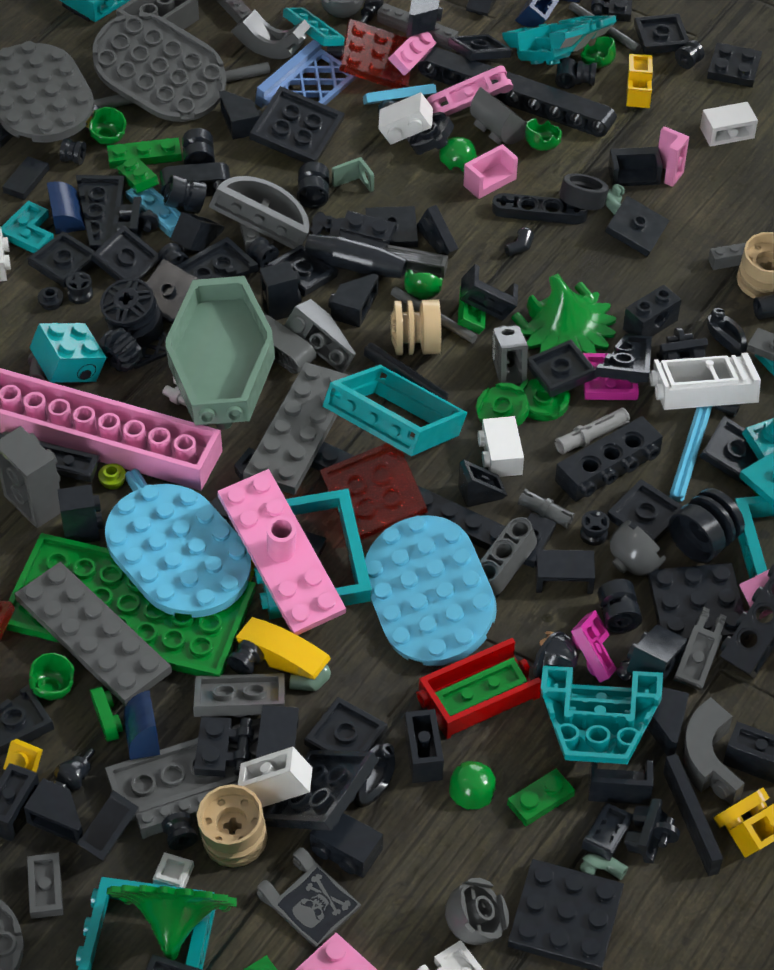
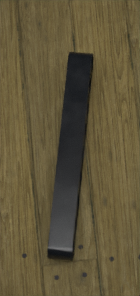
M437 47L430 48L418 64V70L423 76L450 86L495 68L475 60L470 61L464 56ZM507 72L506 77L511 80L513 89L507 93H499L494 96L505 105L597 137L605 136L617 118L616 112L609 106ZM493 80L491 82L492 84H495L498 82V80Z

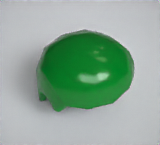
M597 37L594 45L589 46L587 43L580 53L581 60L585 64L596 62V69L609 66L616 57L614 39L610 37Z
M111 107L95 110L89 123L91 137L98 143L113 145L123 138L126 129V119L123 113Z
M533 118L526 122L525 138L533 149L540 151L552 150L561 143L562 131L559 127L551 125L549 121L540 125Z
M463 137L448 139V144L439 150L440 161L449 170H452L453 167H458L464 172V164L477 158L473 143Z
M412 270L405 272L404 287L411 296L419 300H427L440 293L443 278L440 277L439 279L436 275L430 273L413 274Z
M45 653L34 659L29 672V685L36 696L51 701L62 699L71 691L74 682V666L65 656L57 653Z
M466 761L456 766L451 775L449 794L453 801L465 809H480L489 805L496 788V777L491 768L477 761Z

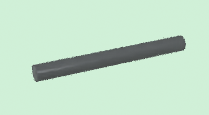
M575 2L569 5V10L580 17L595 16ZM611 27L606 32L607 35L635 53L640 51L641 45L614 27Z
M398 287L392 289L391 295L405 304H407L408 300H411L414 309L419 312L420 300ZM441 313V325L472 344L476 341L477 334L458 325L457 322Z

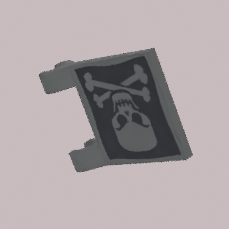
M300 847L293 853L294 858L292 862L299 870L305 873L281 895H279L269 881L263 880L257 886V897L271 906L317 949L361 908V904L327 874L304 848Z

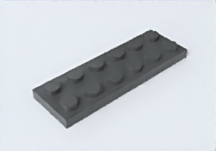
M305 362L243 472V479L269 469L280 490L295 495L338 416L323 407L330 382L350 375Z
M61 562L14 593L16 601L125 706L134 696L149 690L172 673L171 665Z
M261 718L252 720L254 739L249 747L251 760L256 759ZM240 724L233 726L232 729H237L240 727ZM198 738L161 749L160 755L127 760L105 767L111 789L140 808L137 813L206 792L219 786L237 782L239 776L234 774L235 767L228 766L226 767L225 777L195 775L194 765ZM230 743L229 752L234 753L237 751L238 743Z

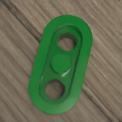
M102 686L91 689V699L106 742L119 739L118 733L122 732L123 728L119 715H112L110 708L114 707L110 691H104Z

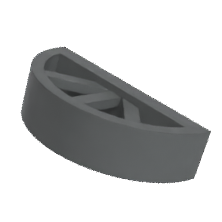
M251 176L229 178L218 186L208 206L292 249L302 245L309 232V220L301 204L286 190L264 179Z

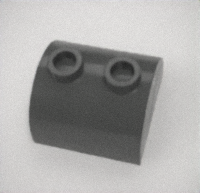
M480 87L473 97L470 107L471 115L476 119L473 124L483 132L486 129L491 131L489 137L499 145L502 141L505 144H515L525 137L526 121Z

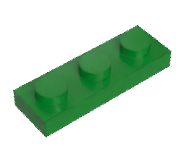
M179 137L107 145L110 169H115L126 160L139 158L145 165L182 161Z
M513 657L435 693L448 714L452 716L526 683L527 679Z

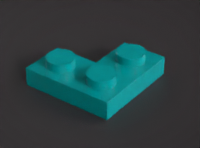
M27 201L1 227L3 237H8V242L27 251L37 252L54 239L53 233L39 227L49 218L48 209Z

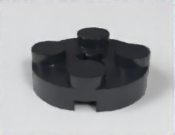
M433 113L432 128L408 137L407 141L417 155H421L434 148L442 149L448 144L447 138L452 133L454 124L445 113Z

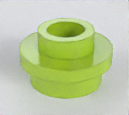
M107 464L99 470L98 478L105 488L113 490L123 485L126 479V472L119 464Z

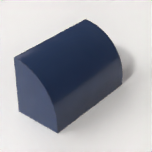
M528 0L515 21L523 26L537 27L548 19L559 0Z
M48 182V195L56 234H60L63 231L69 233L86 230L76 189L64 182Z
M147 690L134 696L127 703L123 712L130 760L160 755L150 691Z

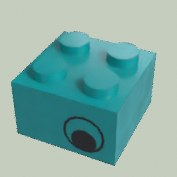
M39 323L29 347L51 383L96 382L106 360L105 354L86 323Z

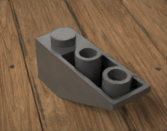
M312 299L294 307L284 326L309 342L316 353L337 371L345 373L356 353L331 315Z

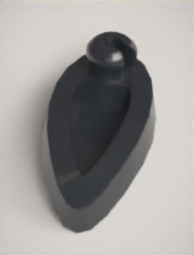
M713 309L707 319L711 335L729 352L736 355V357H740L741 353H746L747 340L744 331L733 319L725 316L723 309Z
M389 743L376 745L369 751L373 752L379 761L373 768L370 777L365 780L356 793L354 800L358 807H366L377 800L391 781L395 769V750Z

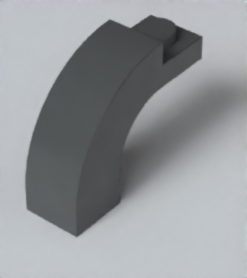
M254 9L243 17L231 32L253 52L270 59H285L292 56L304 43L303 40L307 37L304 33L311 26L304 19L289 30H279L269 25Z
M710 697L697 708L690 718L683 744V763L688 777L701 793L710 786L719 798L725 799L733 806L741 799L745 783L722 764L713 751V745L729 732L733 716Z

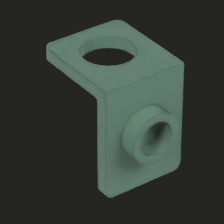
M361 157L332 168V185L334 187L360 178L370 192L374 191V173Z

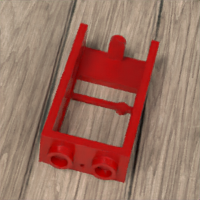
M513 638L419 678V691L416 693L418 701L423 708L427 707L428 710L435 709L438 729L443 732L446 739L451 738V735L526 701L540 698L541 679L538 677L530 680V668L527 660L523 659L518 662L514 656L515 641ZM514 657L527 679L526 683L455 715L450 716L435 692Z

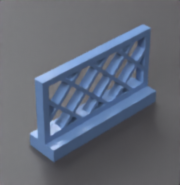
M313 39L257 87L255 104L261 108L268 105L280 86L288 89L290 85H300L301 91L293 92L305 97H318L319 103L326 105L357 78L358 73L322 50V45ZM323 59L329 63V66H317V62ZM314 73L315 78H303V74ZM319 73H331V78H319ZM335 73H344L347 77L335 78ZM304 85H316L317 91H305ZM321 85H333V89L331 91H321Z

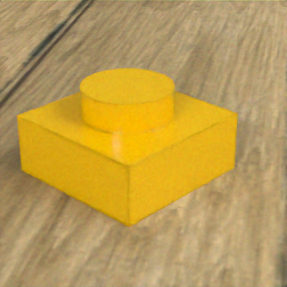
M19 739L12 740L3 769L6 770L9 763L37 772L43 749Z

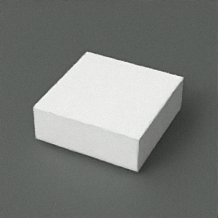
M164 852L153 877V884L185 888L194 868V861Z

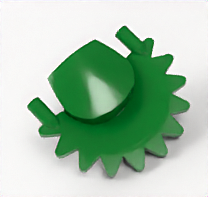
M558 273L549 277L551 286L549 297L538 301L534 295L529 296L526 306L532 318L531 322L528 323L520 312L515 313L511 318L520 327L523 336L530 337L527 341L528 349L541 347L540 353L571 339L582 353H596L595 348L607 350L609 344L604 338H614L616 334L613 329L608 327L616 323V317L606 314L610 310L611 305L609 303H597L599 293H591L583 282L576 284L575 290L580 295L576 294L567 286Z
M122 885L110 886V888H107L106 893L113 898H120L127 905L133 903L141 911L150 924L164 957L175 960L178 957L181 945L193 928L206 915L218 908L222 912H228L231 907H237V898L228 897L225 894H213L211 891H194L189 888L175 889L168 886Z

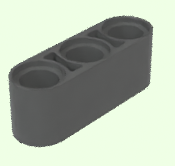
M265 315L273 333L274 361L289 372L297 374L301 371L305 362L311 363L316 359V351L309 342L272 317Z
M517 517L512 519L480 560L487 578L493 577L488 581L494 596L500 594L536 547L537 538L532 524L527 518Z

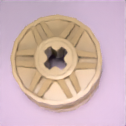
M762 232L753 235L746 242L737 273V282L741 290L751 298L774 294L773 232Z
M411 300L407 301V312H402L401 301H394L390 322L391 341L395 348V354L403 355V343H408L409 355H413L415 343H420L423 354H441V311L439 300H421L419 312H414Z
M224 785L210 791L200 802L197 812L198 826L204 849L213 861L222 866L234 868L245 866L259 857L265 849L268 836L262 804L254 792L245 786Z

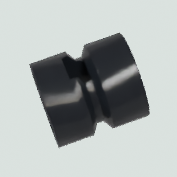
M202 128L188 130L182 137L184 165L215 162L213 136L211 133Z
M308 162L303 164L298 170L297 200L304 207L316 209L324 206L328 201L330 174L324 164Z
M172 174L165 188L163 203L166 206L177 209L183 206L184 211L199 214L206 196V183L191 180L188 183L186 178Z
M615 579L604 583L598 589L597 594L608 631L616 634L626 633L641 625L642 616L632 582L625 579Z

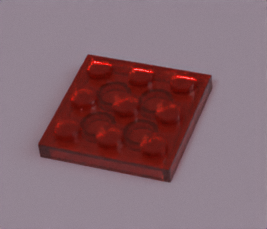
M350 19L347 24L339 71L392 89L406 88L409 84L410 71L404 76L388 58L408 38Z
M388 443L320 470L329 492L349 489L360 540L384 531L399 521L428 512L403 452Z

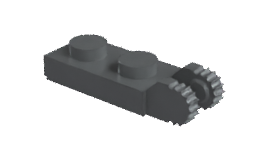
M703 607L698 621L691 631L673 678L674 681L699 691L704 686L722 638L720 634L727 616L720 614L716 619L713 632L703 628L710 609Z

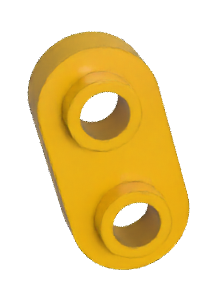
M761 788L716 815L713 819L719 828L725 825L727 830H730L744 821L741 817L744 813L749 811L753 816L768 807L765 801L770 797L765 789Z

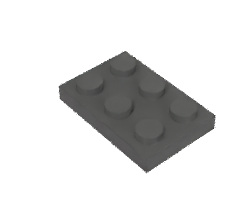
M284 673L221 675L220 677L196 676L194 717L234 716L241 718L247 715H261L262 705L285 707Z

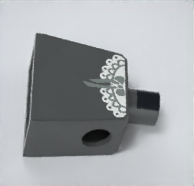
M499 326L493 329L492 357L499 383H513L520 386L523 381L527 380V342L519 326ZM509 360L513 361L514 363L512 367H508L507 365L510 363Z

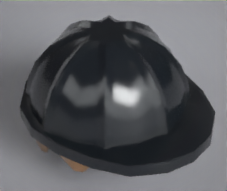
M546 631L547 638L539 642L541 648L536 655L533 670L534 677H539L541 680L543 666L573 667L574 671L575 666L578 665L577 660L579 658L576 646L567 634L561 631Z

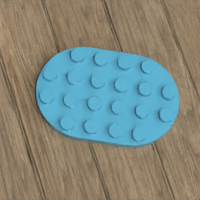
M174 484L146 485L126 495L111 510L105 526L108 551L115 563L143 596L159 610L174 616L175 613L191 614L192 618L209 616L231 606L246 590L251 572L250 555L238 533L211 503L198 492Z
M429 515L407 518L385 529L371 545L365 562L372 588L370 598L383 631L393 649L403 658L422 662L426 666L451 664L472 654L487 639L486 634L492 623H495L497 609L493 590L469 536L456 523L442 517Z

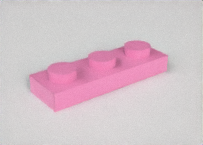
M429 32L410 36L388 59L405 76L437 42Z

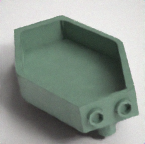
M245 276L193 280L166 337L169 368L194 425L216 424L218 429L225 430L232 426V422L250 421L275 359L272 329Z

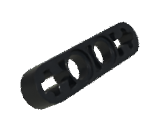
M500 193L495 195L492 200V212L498 217L575 225L584 223L588 217V210L571 206L560 198ZM529 205L532 206L533 209L525 210L522 208V206ZM547 208H556V209H558V211H557V212H549V211H547L546 209H547Z

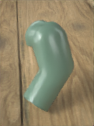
M615 184L612 189H609L605 205L614 215L621 206L622 195L625 193V189L619 184Z
M326 664L315 680L299 675H291L289 689L303 691L319 690L331 676L329 666Z
M596 854L585 855L582 858L584 861L580 865V870L583 873L595 875L598 868L619 880L623 879L629 868L613 857L609 861Z

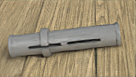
M620 408L585 426L579 425L571 433L555 439L556 449L563 455L576 447H585L593 439L630 423L629 413L625 408Z

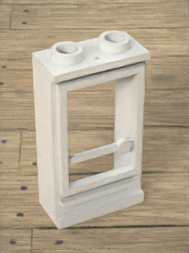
M741 353L740 357H736V355H731V357L714 356L662 360L661 363L657 359L654 360V370H650L649 373L650 384L655 386L656 399L661 401L664 410L759 403L761 379L748 353Z

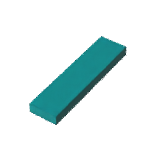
M304 7L285 8L283 10V17L295 26L305 19L311 26L305 33L322 46H344L345 37Z

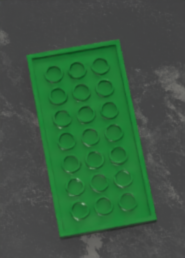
M44 533L40 534L0 617V629L60 643L16 601L14 593L61 562L168 662L172 670L195 676L220 677L223 675L227 665V658L232 653L237 640L236 636L241 630L255 594V582L248 581V586L242 596L231 606L218 613L192 618L191 614L175 613L174 616L159 610L143 596L112 559L108 548Z

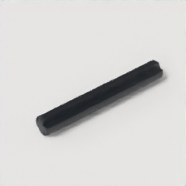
M369 343L365 346L364 356L376 364L382 365L440 398L448 400L449 394L376 344Z

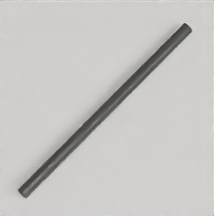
M264 62L225 71L226 83L269 74V63ZM120 94L94 100V105L100 108H115L133 104V102Z

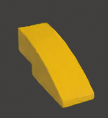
M629 54L626 106L650 108L653 75L652 55Z
M254 617L247 622L236 636L238 643L242 640H248L257 645L263 652L264 659H266L270 668L315 680L330 660V656L298 635Z

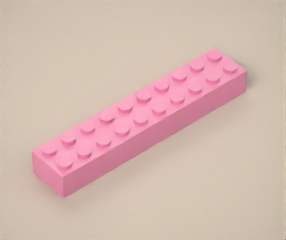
M0 368V433L2 434L5 431L12 432L21 426L29 434L33 433L40 441L100 455V462L119 464L124 469L130 471L137 469L141 474L202 491L222 453L221 430L204 425H194L190 421Z

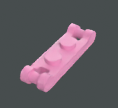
M497 66L429 96L427 101L432 106L433 113L443 112L446 116H449L471 106L473 97L480 87L492 96H495L499 93L511 91L513 84L506 77L507 71L505 67ZM498 80L495 84H492L491 81ZM442 102H448L447 105L441 106Z

